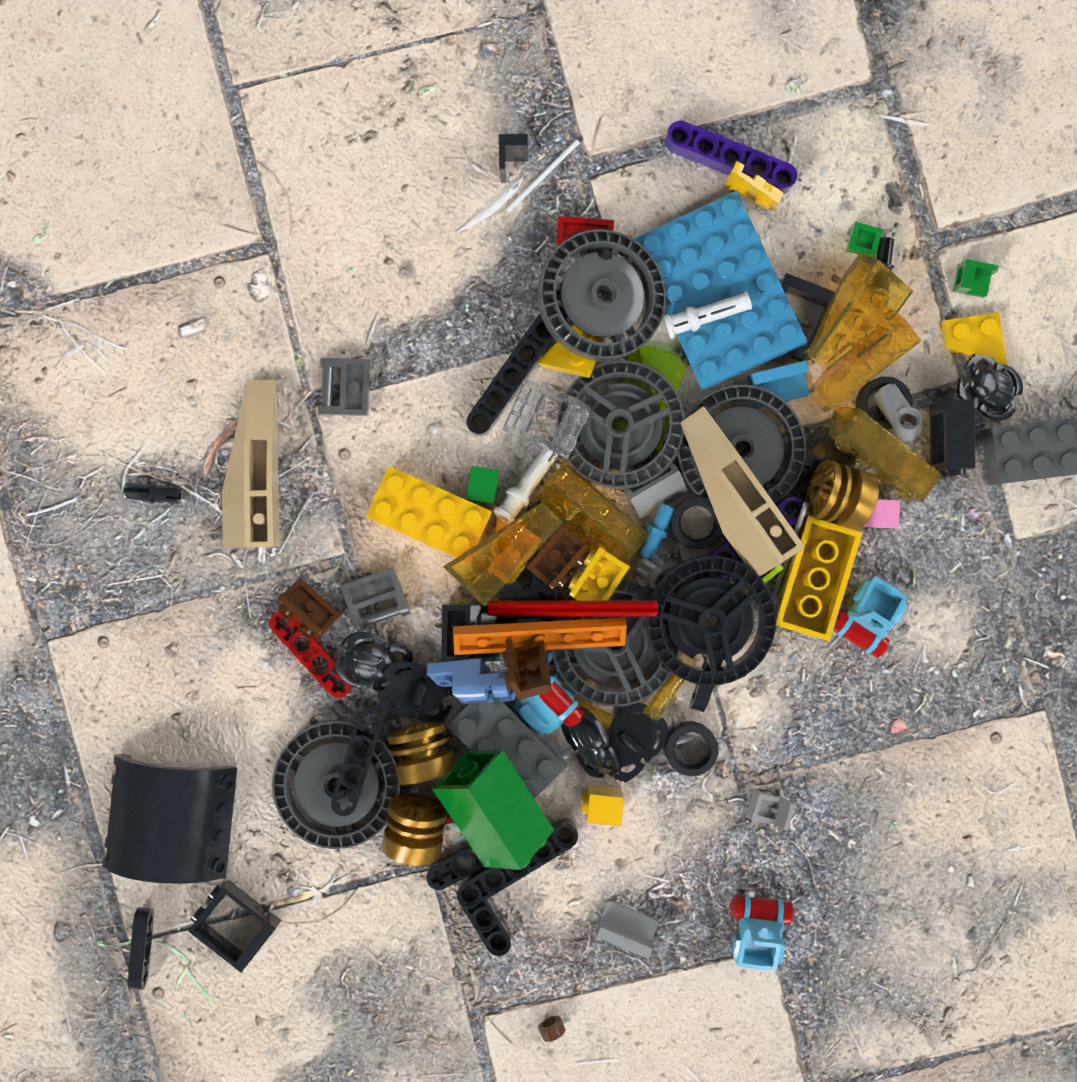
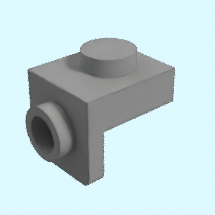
M753 790L745 817L753 821L773 824L783 830H788L793 817L795 803L779 795Z

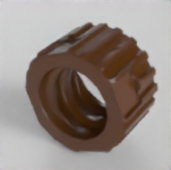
M557 1015L543 1020L538 1025V1030L544 1042L555 1041L566 1031L561 1018Z

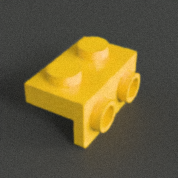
M600 546L597 552L592 550L584 562L587 567L583 574L579 575L577 573L568 588L572 591L569 595L576 601H609L630 566L612 556Z

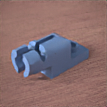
M481 658L427 664V675L439 686H452L453 695L462 703L494 702L495 697H498L500 702L515 699L514 691L508 690L504 674L508 673V671L490 670Z

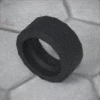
M882 376L869 381L860 389L856 397L855 409L858 418L865 426L873 430L887 431L893 429L888 420H879L869 412L868 398L875 389L882 388L889 383L896 384L911 407L913 405V398L909 388L902 381L894 377Z
M694 496L686 498L676 505L675 511L672 514L670 528L672 535L680 544L687 548L702 549L710 547L719 540L723 532L709 498ZM690 507H703L712 515L713 528L704 538L692 539L681 528V517Z
M695 721L681 722L669 731L664 745L665 756L671 767L679 774L689 777L700 776L708 772L716 763L719 754L718 742L714 734L706 726ZM689 732L700 734L707 743L706 757L695 765L682 763L675 754L676 741L681 735Z

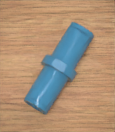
M661 503L651 525L648 524L646 527L648 532L638 554L650 560L656 554L662 539H666L668 535L666 531L670 525L672 514L675 511L674 508Z

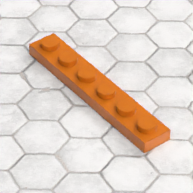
M622 617L453 626L454 655L506 651L505 640L510 638L516 648L542 640L547 650L625 646L626 619Z

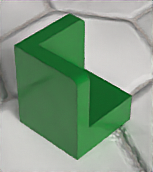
M855 222L847 232L849 240L846 252L863 256L862 262L868 263L876 256L883 229Z
M966 259L957 266L953 292L980 298L986 297L988 295L991 275L998 272L999 266Z
M472 466L466 500L495 504L500 471Z

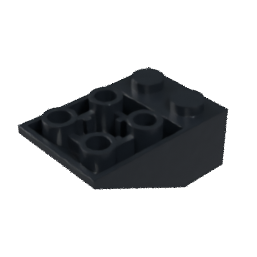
M444 603L442 605L441 662L479 658L483 662L504 661L502 652L454 655L453 626L502 624V618L500 616H489L488 604Z

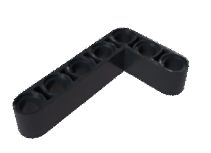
M563 818L551 824L554 831L547 838L546 842L549 850L544 854L536 852L532 856L530 863L522 870L485 867L460 881L457 890V900L485 947L492 955L503 956L509 952L512 933L491 897L576 845L578 829L572 820ZM562 828H569L573 831V835L569 839H562L558 836V832ZM490 872H497L501 875V880L492 883L487 879L486 875ZM471 886L477 890V894L473 897H467L462 890L465 887ZM485 910L492 915V918L482 921L478 918L477 913ZM503 935L506 938V942L501 945L495 944L492 941V937Z

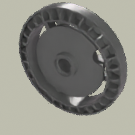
M597 229L575 234L552 252L539 276L537 299L542 320L547 330L559 344L577 356L589 360L607 361L628 356L652 338L664 315L666 290L657 262L639 242L616 231ZM598 248L611 251L607 260L601 259L597 252L582 256L568 268L562 283H556L562 265L570 256L586 249ZM639 273L645 286L647 304L643 320L635 331L632 325L640 316L644 303V290L638 275ZM600 289L606 293L607 301H602L598 298L597 290ZM556 292H560L561 300L556 299ZM559 309H564L571 323L582 332L594 337H610L613 343L595 342L581 336L568 325ZM626 332L629 338L622 340L619 334Z
M611 361L594 366L590 378L579 376L567 389L557 414V436L565 458L582 477L602 487L630 489L653 481L670 467L683 443L684 431L681 422L685 420L682 403L676 390L658 371L634 361ZM627 378L645 383L658 394L651 396L642 388L625 383L608 385L609 391L604 396L599 395L592 388L611 379ZM586 394H588L591 397L587 400V402L584 405L580 401ZM663 400L667 409L660 411L657 402ZM577 408L581 410L579 433L582 443L592 457L604 464L603 470L593 466L584 459L575 444L573 420ZM669 416L670 429L663 449L649 464L640 469L627 472V467L644 461L654 452L662 436L663 418ZM616 420H627V428L621 432L615 431L613 425ZM610 466L620 467V473L610 472Z
M751 385L727 386L717 389L701 399L691 409L686 418L704 406L733 447L737 442H744L747 445L748 453L745 457L741 458L761 485L766 484L777 473L783 460L784 443H789V457L785 470L779 480L766 491L774 504L780 501L797 483L806 459L804 429L791 406L773 392ZM747 401L768 409L779 421L774 422L765 413L749 407L730 408L716 416L710 411L724 403ZM781 426L784 427V430L787 434V436L783 438L778 428ZM684 434L683 443L677 455L680 471L687 485L697 496L709 498Z
M622 579L614 593L629 595L632 597L630 601H648L652 590L649 589L648 592V587H642L635 581ZM569 597L566 601H576V600L573 599L572 597ZM665 603L663 612L668 613L669 608ZM556 616L555 621L572 620L573 616ZM581 616L579 620L625 617L627 625L625 646H620L617 650H611L609 647L570 649L574 651L575 658L580 667L590 677L603 683H607L610 677H619L624 690L607 691L589 685L575 672L568 658L567 649H553L552 657L563 681L584 699L605 706L635 704L654 694L667 681L671 671L659 660L653 672L646 679L643 676L655 655L647 637L645 616ZM662 618V629L666 643L671 652L677 657L678 647L670 636L668 620ZM638 678L640 684L630 688L628 682Z
M341 719L326 720L307 727L288 742L275 764L272 777V793L281 819L297 837L321 848H351L373 838L387 824L386 816L388 814V803L391 798L401 793V784L398 783L395 771V764L398 761L395 755L391 754L392 749L388 743L379 735L374 751V756L378 761L376 763L371 761L355 811L348 816H339L332 810L331 800L335 789L331 786L330 780L332 778H339L349 744L343 742L326 743L316 747L307 755L301 753V750L313 741L324 737L338 736L351 739L356 723L354 721ZM367 726L364 732L358 729L357 734L368 735L372 739L375 736L374 733L369 734L370 728ZM357 740V742L367 747L358 755L364 756L370 751L369 743L365 740ZM295 759L301 761L298 769L292 767ZM350 767L346 770L345 777L349 782L356 783L361 779V772L356 767ZM381 767L385 779V793L380 809L368 822L354 828V823L363 818L376 801L379 790L377 769ZM290 775L295 777V795L302 810L314 821L330 826V830L311 823L298 810L291 795ZM344 786L343 789H346L345 795L342 799L337 798V802L341 804L340 809L345 810L347 806H352V803L348 801L350 792L353 791L357 794L358 789ZM347 826V830L338 831L337 827Z

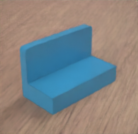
M807 360L752 373L747 377L749 385L767 389L781 397L785 402L809 396L805 374L809 372ZM754 403L756 409L763 408V406Z

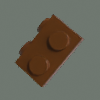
M562 525L527 568L552 590L555 586L561 589L571 577L567 572L574 564L577 567L583 564L589 555L586 550L590 546L578 538L565 525Z
M301 578L284 594H281L276 601V604L279 606L277 610L282 616L288 620L293 618L300 625L298 629L303 635L309 639L313 637L317 641L341 617L337 610Z
M511 638L506 639V651H503L502 655L505 666L508 668V673L504 674L508 690H513L518 700L551 692L548 654L544 641L516 648Z

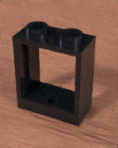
M786 273L780 280L785 294L787 292L823 306L809 346L802 345L789 351L790 358L802 362L805 359L810 360L815 357L839 293Z
M975 399L943 400L929 405L930 472H939V477L966 475V470L976 468Z
M228 880L223 887L218 884L207 897L211 902L206 909L200 906L190 919L194 924L188 932L242 973L277 928L281 920ZM225 895L264 924L243 952L205 923Z

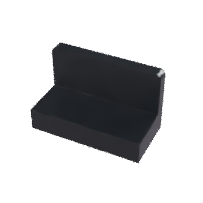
M499 134L501 183H506V162L528 161V134Z

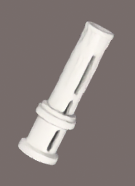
M744 292L743 294L695 309L694 306L686 307V311L670 316L664 314L663 319L669 338L673 339L676 334L689 330L693 332L698 331L700 325L742 311L751 310L752 305L748 293Z
M544 446L517 485L506 491V498L499 507L493 509V513L503 522L513 526L516 522L515 517L523 506L527 507L530 494L558 458V455L552 449Z

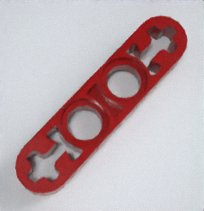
M279 611L273 614L270 619V628L273 633L323 688L336 698L349 694L353 685L345 683V691L342 689L336 691L333 688L336 684L331 677L327 681L323 678L335 668V659L322 644L313 637L311 639L308 638L310 642L309 648L303 652L299 651L295 647V639L298 636L305 635L299 631L288 640L286 635L290 634V632L285 627L279 629L277 626L280 623L278 617H285ZM293 618L287 623L291 630H295L296 627L300 626ZM318 656L325 657L328 661V668L324 672H319L314 668L313 662ZM337 673L333 674L337 680H341Z

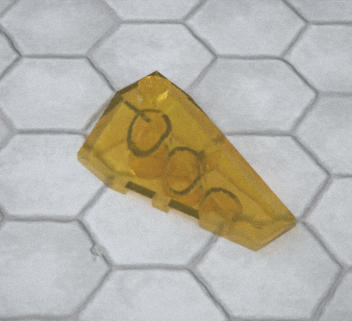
M859 253L843 275L807 355L824 369L829 370L854 349V344L864 336L869 337L876 332L874 328L885 319L888 321L892 319L913 293V290L882 262Z

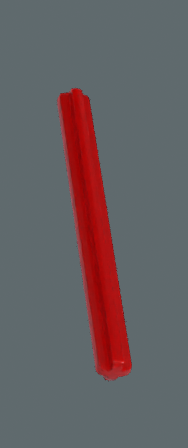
M657 601L488 602L489 616H656L658 614Z

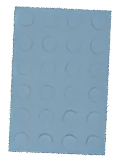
M738 191L732 192L634 239L649 251L657 262L665 284V310L669 316L686 311V307L694 306L696 309L743 294L744 292H747L752 305L751 310L742 311L700 325V329L695 332L689 330L677 334L702 391L807 344V339Z

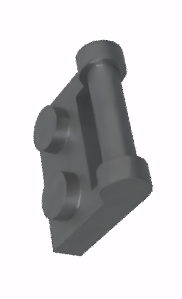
M320 358L322 398L321 406H318V415L369 416L370 360ZM334 368H341L340 406H332Z
M394 567L340 586L357 632L364 631L367 626L400 614L402 616L411 614ZM395 596L397 604L365 616L361 615L360 608Z

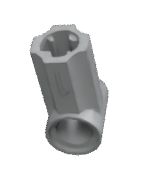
M889 383L874 394V401L892 425L894 436L902 442L912 441L917 437L922 422L921 413L916 408L911 407L896 384ZM901 422H910L913 426L905 427Z

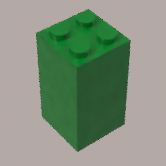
M503 750L467 751L432 788L484 867L522 870L530 863L532 856L537 850L546 844L547 838L554 831V828Z

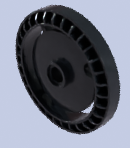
M702 555L676 564L656 583L648 600L658 602V614L656 616H645L646 633L650 646L657 658L669 671L688 682L705 686L732 683L753 671L762 662L771 648L777 622L772 595L764 581L753 570L731 558L717 555ZM719 571L738 578L734 584L720 578H700L681 588L675 597L669 596L678 584L697 573ZM744 584L750 590L746 596L740 590ZM755 599L758 609V628L755 638L747 651L733 662L732 656L744 647L750 637L753 627V613L750 602ZM666 601L671 603L668 613L663 612ZM715 613L717 616L716 624L712 627H705L704 618L706 615ZM662 618L668 620L670 636L678 649L692 659L698 654H705L708 659L709 668L689 665L671 652L663 634ZM725 660V666L716 668L715 662Z

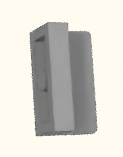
M674 463L653 481L636 488L622 489L631 501L640 519L658 510L661 503L666 505L688 491L680 471Z
M607 900L595 929L596 938L649 959L653 950L651 941L659 922L651 916L612 900Z

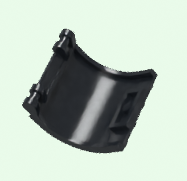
M115 754L113 764L116 765L115 774H112L111 778L113 786L108 833L104 847L107 848V853L103 857L102 867L108 869V872L121 877L152 883L188 884L226 878L238 767H169L133 760L131 755Z

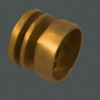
M832 460L823 461L814 471L806 491L805 502L809 503L807 509L808 516L827 522L834 521L836 525L853 530L862 528L869 521L878 500L879 484L875 474L856 468L850 469L847 465L838 464V462Z
M420 722L403 727L400 731L388 736L389 744L402 743V745L393 748L391 754L395 756L405 755L406 759L395 764L399 784H414L442 777L454 766L455 761L452 750L438 749V746L449 741V736H435L447 729L445 722Z
M416 793L400 794L391 798L388 803L387 826L384 830L382 842L383 853L388 858L398 863L415 866L432 864L439 859L443 844L442 833L446 826L445 820L448 814L440 800Z

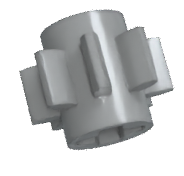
M653 555L651 560L644 557L635 566L634 573L637 577L634 581L642 587H648L647 591L649 592V589L654 588L660 578L667 572L666 570L669 566L656 555Z

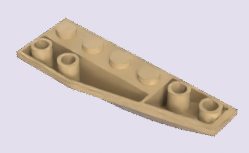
M247 380L222 489L223 548L280 547L276 380Z
M703 406L681 422L682 429L720 528L744 564L758 576H761L803 549L805 546L706 408Z

